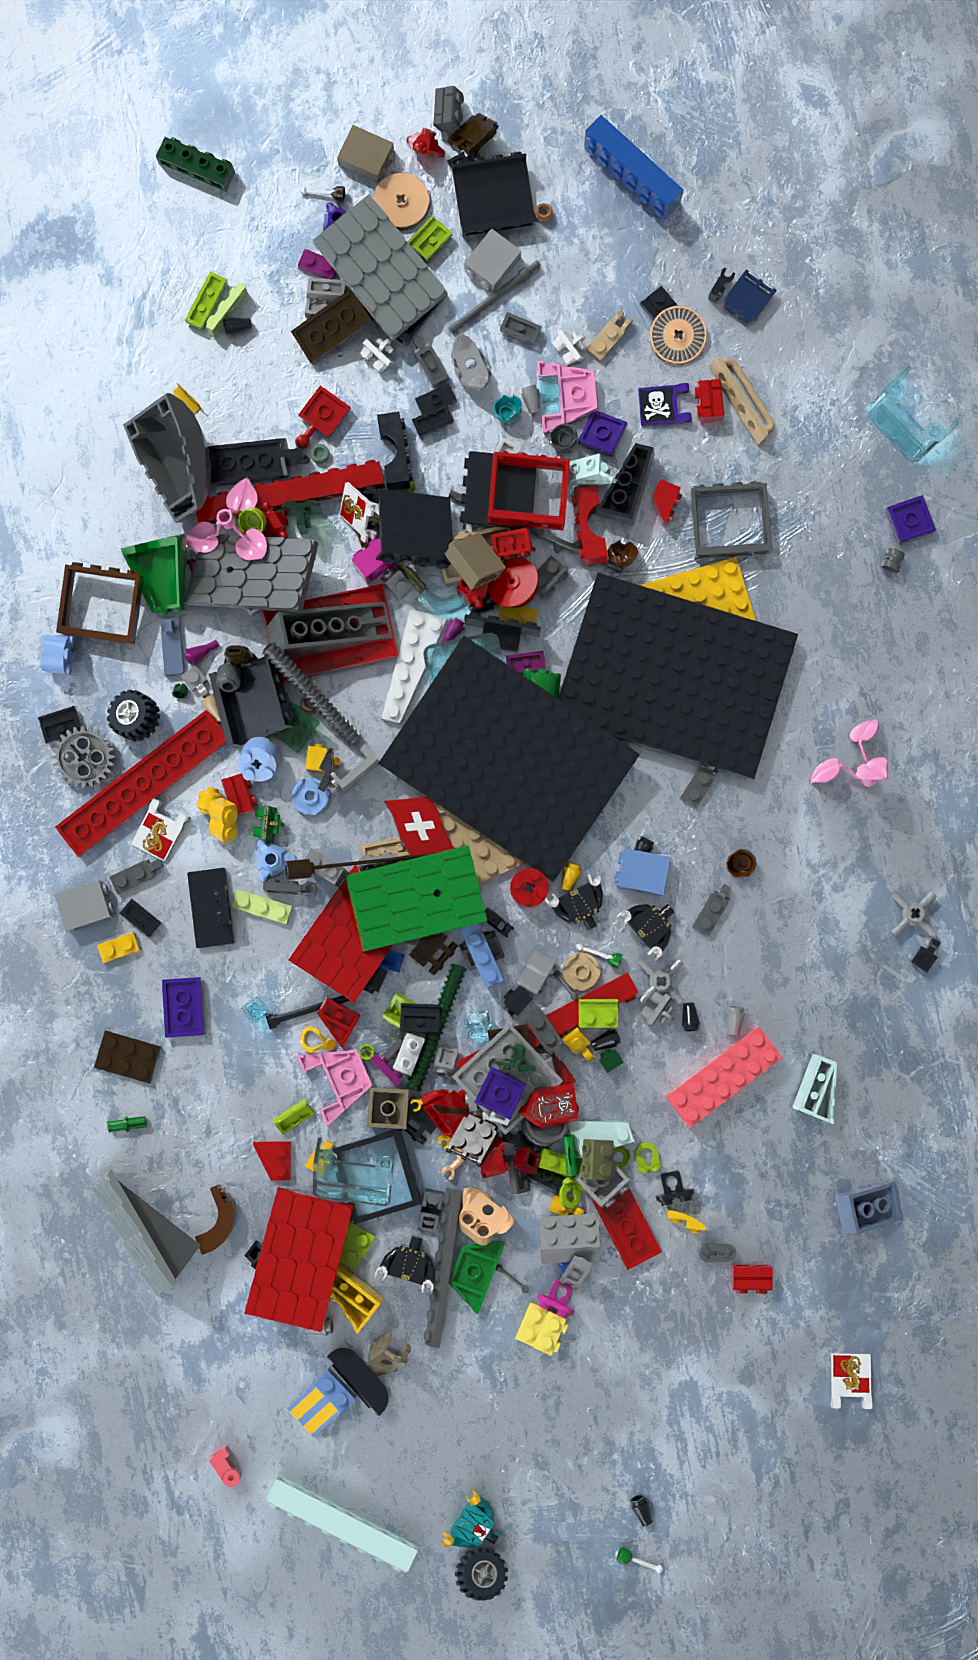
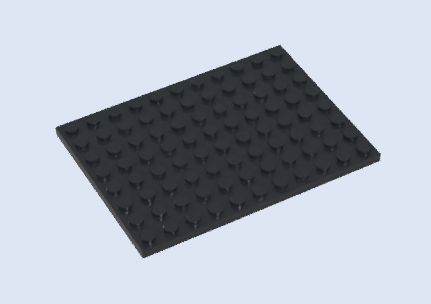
M597 572L558 699L616 738L754 780L798 634Z
M463 635L378 764L554 882L640 754Z

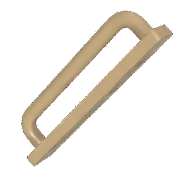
M720 356L715 358L709 365L710 370L716 379H721L722 389L756 444L762 443L774 430L775 423L739 364L733 359L723 360ZM727 366H730L734 370L735 374L744 386L748 395L750 396L758 411L762 415L763 419L767 423L766 428L760 421L759 417L755 413L754 409L750 405L749 401L747 400L746 396L742 392L741 388L737 384L736 380L732 376Z

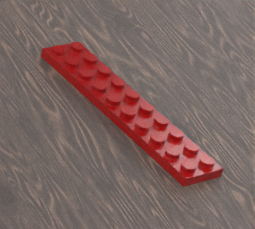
M205 710L56 825L55 828L77 857H81L148 805L153 798H157L224 746L226 740L223 729L212 715Z

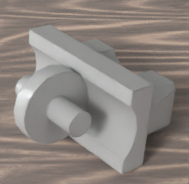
M657 991L654 992L650 1000L658 1006L654 1011L645 1006L640 1013L648 1025L653 1027L660 1015L663 1016L659 1022L663 1025L667 1019L670 1021L674 1020V1017L670 1015L674 1008L669 1006L664 1011L672 999L671 996Z

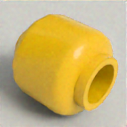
M208 787L207 790L199 792L196 804L197 808L200 809L199 812L209 814L210 801L221 797L224 798L222 794L218 793L219 789Z

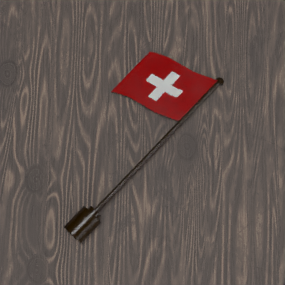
M419 797L388 800L383 802L392 814L399 837L410 856L314 866L313 862H310L309 858L285 861V875L287 880L311 878L312 874L315 873V869L409 860L451 850L454 847L445 833L438 810L431 799Z

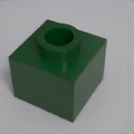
M610 1048L600 1054L601 1058L598 1059L606 1073L624 1063L615 1049L611 1051Z

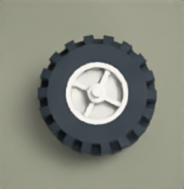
M137 690L122 691L120 696L116 695L114 697V702L111 701L109 704L111 708L107 710V713H109L107 721L110 722L108 725L113 729V732L131 741H143L144 737H150V733L154 734L156 731L154 729L155 726L158 727L159 725L157 721L160 719V714H158L160 709L152 698Z

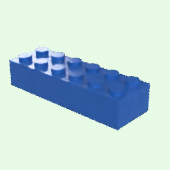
M600 115L585 130V150L590 155L594 154L603 167H608L616 179H621L628 190L638 194L644 204H649L657 216H662L666 220L681 204L684 189L606 118Z

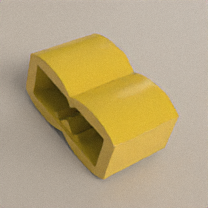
M222 797L211 800L209 804V815L211 817L209 822L210 835L223 843L236 840L238 834L236 824L238 811L236 805Z

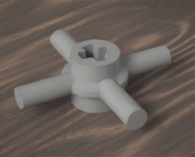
M897 891L891 895L903 908V920L891 930L894 936L901 933L908 925H920L931 937L937 933L925 920V908L937 897L933 891L920 903H908ZM911 910H912V911H914V910L917 911V913L915 914V915L917 916V918H916V917H913V918L911 917V915H912Z
M678 958L666 971H655L644 959H641L638 965L650 976V987L638 998V1001L644 1004L657 991L660 993L666 992L679 1005L684 999L671 987V976L684 963ZM657 977H658V978H662V977L665 978V981H664L665 985H664V986H663V985L657 986V984H656V983L658 982V981L656 980Z

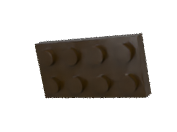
M350 289L294 328L291 333L309 362L313 364L369 325L373 320L366 308Z

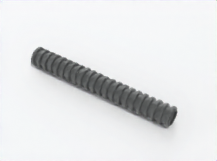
M276 642L269 643L263 649L262 654L267 655L266 658L268 660L271 659L270 662L275 664V668H279L280 673L283 672V676L287 677L288 681H291V685H295V689L300 690L299 693L303 694L305 699L307 698L308 703H312V707H316L315 710L319 711V715L324 716V720H328L327 723L331 724L336 733H340V737H344L343 740L347 741L349 746L354 745L360 739L361 733H357V729L353 728V725L349 724L348 720H345L344 715L341 716V712L337 711L336 707H333V703H329L328 698L325 699V695L321 694L320 690H317L316 685L313 686V682L309 681L308 677H305V673H301V669L296 668L297 665L293 664L292 659H288V655H284L285 652L281 651L279 646H276Z

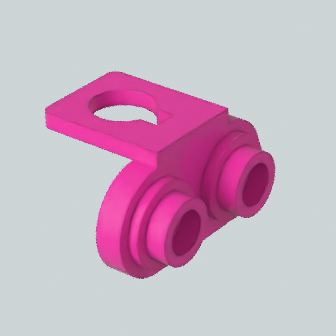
M556 1279L548 1296L539 1293L537 1297L539 1299V1306L546 1310H549L550 1307H555L557 1310L556 1314L567 1319L575 1311L566 1305L573 1289L570 1285L558 1282L559 1279ZM564 1286L567 1291L566 1295L560 1297V1300L555 1299L557 1296L555 1294L556 1288Z

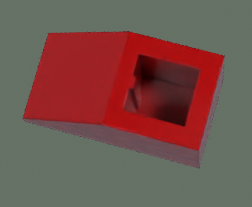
M660 479L651 501L661 525L665 526L667 521L671 522L675 513L672 508L674 504H679L682 494L679 493L681 487Z

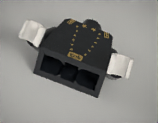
M596 872V879H591L589 874V883L559 898L554 893H552L554 897L552 901H548L545 898L546 903L552 908L558 918L567 923L574 924L582 921L587 931L597 927L593 915L599 913L603 902L601 877L598 872Z
M648 904L635 905L617 914V917L620 915L624 917V921L621 924L627 922L650 949L648 955L655 953V961L662 956V952L668 946L672 934L670 929L672 925L667 919L675 913L668 904L660 911L655 905L652 907Z
M412 1235L409 1245L401 1244L400 1247L392 1248L384 1256L374 1277L376 1278L378 1273L383 1274L382 1281L385 1280L387 1275L422 1285V1293H424V1288L428 1287L431 1289L430 1294H432L435 1269L432 1258L427 1255V1251L420 1249L423 1238Z

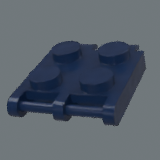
M746 269L725 297L726 303L724 307L733 314L739 310L738 317L749 324L751 320L756 321L777 290L765 285L762 279L758 280ZM746 276L749 277V278H750L751 280H753L754 282H756V284H754L753 282H751L750 280H748V279L746 278ZM760 286H762L764 289H766L767 291H769L770 294L767 293L766 291H764L763 289H761Z

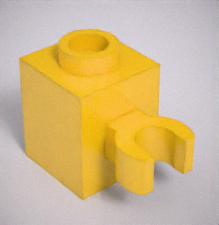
M313 744V746H308L305 766L307 771L325 773L319 769L328 751L327 748H324L325 745ZM334 757L333 766L340 767L341 759Z

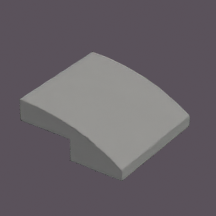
M308 277L305 318H310L344 294L346 283L343 280Z

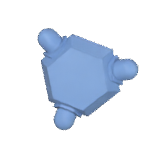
M258 840L257 842L259 847L257 852V868L260 871L259 873H261L259 877L261 882H266L268 878H274L285 870V861L297 860L295 855H289L287 850L273 843H266L263 840Z

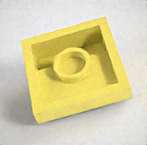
M530 1301L515 1339L552 1355L553 1352L557 1353L561 1341H558L561 1333L565 1334L569 1323L566 1322L565 1318L557 1315L556 1312L546 1310Z

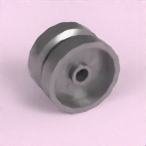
M525 1117L521 1123L522 1133L527 1142L540 1148L550 1147L559 1141L565 1134L568 1123L539 1128Z

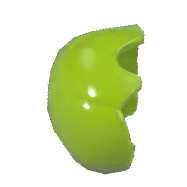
M249 507L239 514L238 524L244 534L252 528L259 530L261 533L265 530L267 520L265 514L260 509Z

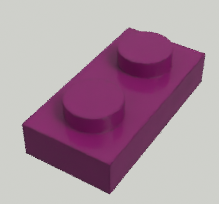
M304 249L297 265L298 268L325 279H334L336 271L325 257Z
M544 651L506 655L507 665L521 674L524 669L534 670L535 672H538V669L546 670Z
M376 1053L370 1058L396 1087L403 1082L401 1079L403 1075L395 1069L392 1070L388 1065L390 1061L382 1054L379 1056Z

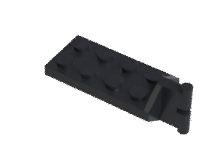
M286 438L208 446L212 466L211 485L240 482L245 478L254 481L289 477L292 464H308L310 462L309 457L301 448L289 449Z

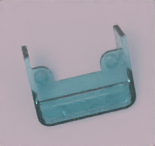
M908 366L868 406L867 416L909 461L919 462L946 438L962 420L958 418L946 430L938 423H931L923 429L898 403L905 393L904 387L900 382L907 377L912 369Z
M485 633L467 637L503 661L499 639L495 634ZM461 638L431 644L424 649L423 656L429 685H431Z
M318 1137L313 1162V1194L321 1199L378 1206L389 1205L393 1189L397 1147H392L391 1158L388 1156L380 1157L376 1160V1165L337 1161V1155L332 1150L322 1149V1138Z

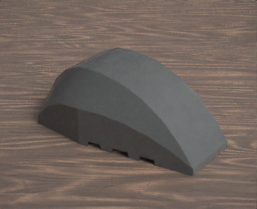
M166 393L124 423L123 426L138 463L147 470L145 472L148 479L153 480L156 485L154 489L157 494H161L164 498L163 504L174 522L179 523L202 508L211 484L212 466L204 433L194 413L182 400L171 393Z

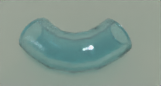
M427 588L415 598L416 602L427 612L438 616L453 615L468 606L458 591L448 597H440L433 593L430 588Z

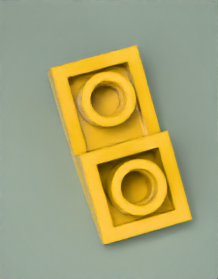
M667 1209L666 1217L671 1218L670 1222L682 1223V1220H685V1227L689 1229V1232L701 1233V1230L706 1231V1226L696 1218L681 1211Z

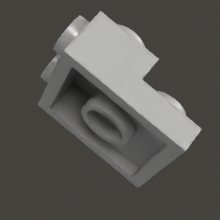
M614 1162L612 1180L582 1179L581 1172L575 1177V1180L601 1208L605 1206L609 1208L616 1201L614 1197L618 1193L623 1195L630 1188L628 1185L630 1179Z

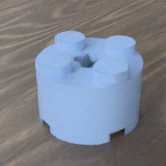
M46 634L44 636L41 648H44V654L40 655L42 671L71 674L72 662H76L77 656L76 651H73L75 644L73 636Z
M254 737L248 740L238 758V767L244 779L265 781L272 778L280 758L279 749L265 737Z

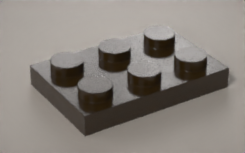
M105 1030L94 1068L150 1084L161 1046Z

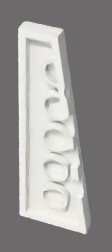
M410 609L382 720L401 724L420 678L443 631L447 618Z

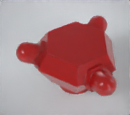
M423 127L421 132L417 131L406 138L410 148L416 152L430 157L437 155L442 158L445 156V151L438 145V140L435 138L436 132Z
M264 502L262 504V512L265 514L267 523L262 534L264 537H284L288 539L285 529L288 526L286 515L275 512L268 502Z
M462 578L456 590L458 593H461V597L470 605L473 604L476 609H482L484 606L483 599L487 597L490 582L471 590Z

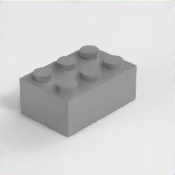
M597 1214L539 1217L542 1263L571 1262L574 1256L583 1257L587 1261L601 1260Z

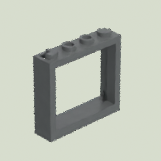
M752 481L750 484H743L742 482H734L727 486H724L723 483H716L711 487H705V485L700 484L690 489L694 559L771 553L772 544L767 483ZM759 494L763 543L700 547L696 498Z

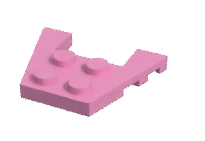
M540 360L537 361L538 378L558 377L561 413L542 416L544 434L550 433L557 425L569 424L598 410L594 371L561 366L555 363H545Z
M358 1050L296 1056L303 1072L322 1064L338 1102L320 1109L326 1126L331 1124L373 1085Z

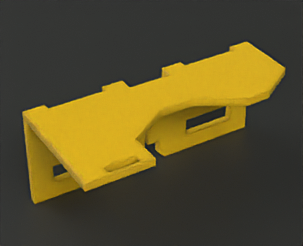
M176 382L178 387L173 391L174 396L184 401L195 414L201 408L200 404Z

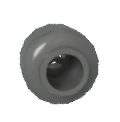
M232 663L220 665L216 675L217 686L226 692L238 689L241 684V669Z

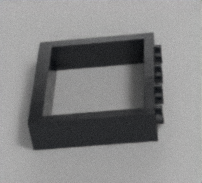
M400 1129L390 1130L332 1149L333 1152L330 1153L333 1164H337L338 1168L336 1177L338 1183L342 1182L344 1188L341 1191L343 1201L354 1205L350 1220H353L354 1224L422 1204ZM394 1136L412 1200L358 1216L340 1152Z

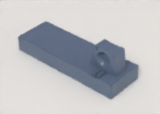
M180 618L160 619L164 675H182L184 673Z

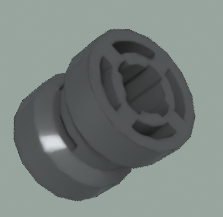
M887 548L885 553L886 559L882 561L881 568L889 572L899 573L901 568L899 563L904 559L905 553L898 549Z

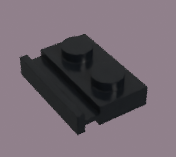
M662 286L640 302L641 307L653 321L663 310L678 306Z
M75 706L38 717L46 744L62 740L61 734L67 737L66 730L68 729L72 733H74V727H77L79 731L81 730V723Z
M401 1003L400 1032L439 1034L440 1005Z

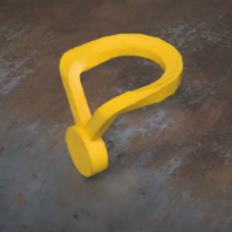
M307 1026L301 1033V1046L310 1053L322 1048L332 1051L336 1047L334 1039H325L322 1033L314 1027ZM313 1031L324 1043L316 1047L308 1046L305 1040L307 1033Z

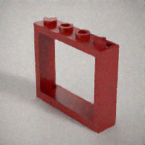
M505 450L503 452L494 451L487 523L563 531L566 518L570 459H563L560 456L547 457L543 454L534 456L524 452L514 454ZM498 465L562 471L559 516L494 510Z

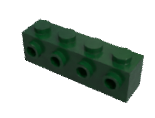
M164 136L156 154L158 164L224 192L227 191L235 174L234 167L230 161L215 158L210 152L203 153L193 145H184L174 137L170 139Z

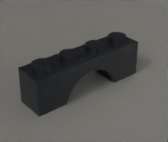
M399 411L377 414L381 440L391 443L397 450L394 459L384 466L387 489H409L413 476L412 469L408 470L407 464H411L409 452L405 453V447L408 446L407 435H403L402 430L406 429L405 420L400 418Z

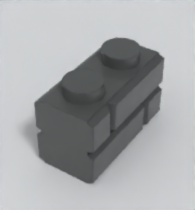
M456 86L435 89L433 126L439 131L460 129V122L463 120L461 104L464 102V96Z

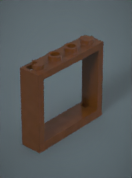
M72 562V565L65 564L56 633L135 644L144 576L138 575L139 571L127 570V573H122L119 568L109 567L108 570H101L102 566L90 564V568L83 567V563ZM75 572L135 581L127 635L68 627Z

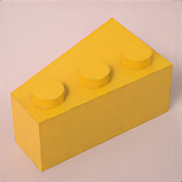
M339 1263L331 1296L339 1304L344 1312L343 1314L349 1319L355 1332L358 1334L379 1307L384 1297Z

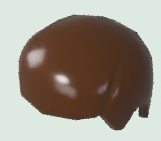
M621 540L610 544L607 553L614 565L627 567L634 562L639 551L631 541L623 544Z
M737 849L729 855L726 865L728 872L733 877L746 878L755 871L757 862L756 857L751 851Z

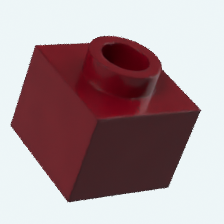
M529 1147L517 1148L513 1167L524 1174H535L538 1170L541 1155Z

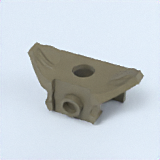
M391 1332L374 1341L369 1350L371 1355L368 1367L377 1377L396 1372L398 1367L405 1366L408 1362L407 1356L411 1352L409 1344L406 1343L397 1349L395 1354L387 1350L392 1336Z

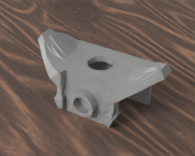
M463 333L457 335L451 352L452 364L456 365L454 368L456 376L461 378L462 387L466 386L482 391L487 388L489 376L491 375L489 366L484 365L482 360L484 358L481 348H477L476 343L470 337L465 336ZM468 359H473L476 361V367L468 369L465 366V362Z

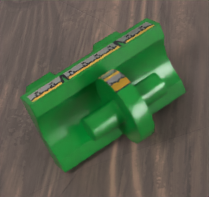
M264 805L263 808L255 810V818L262 820V826L254 827L253 836L263 841L274 842V835L279 833V827H285V823L280 822V815H277V808Z

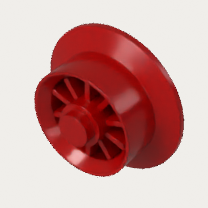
M513 558L502 562L506 568L498 579L490 582L488 590L490 597L496 604L502 607L518 608L527 605L537 593L538 572L535 566L523 558Z

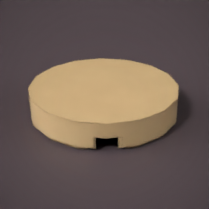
M582 952L567 958L562 970L563 979L567 985L579 991L589 990L595 986L600 979L601 973L597 960L590 954Z

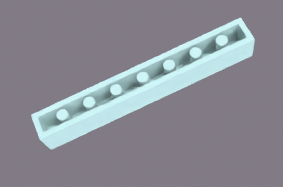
M280 1475L277 1476L266 1499L269 1502L268 1505L277 1510L281 1508L287 1511L286 1514L295 1519L297 1517L303 1519L306 1525L322 1529L321 1532L331 1537L334 1535L338 1537L339 1541L349 1546L352 1544L356 1546L359 1552L375 1556L374 1559L384 1564L387 1562L391 1564L392 1568L402 1573L405 1571L408 1573L418 1552L419 1546Z

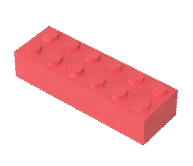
M756 1026L666 1094L665 1098L687 1127L691 1128L783 1057L762 1029Z

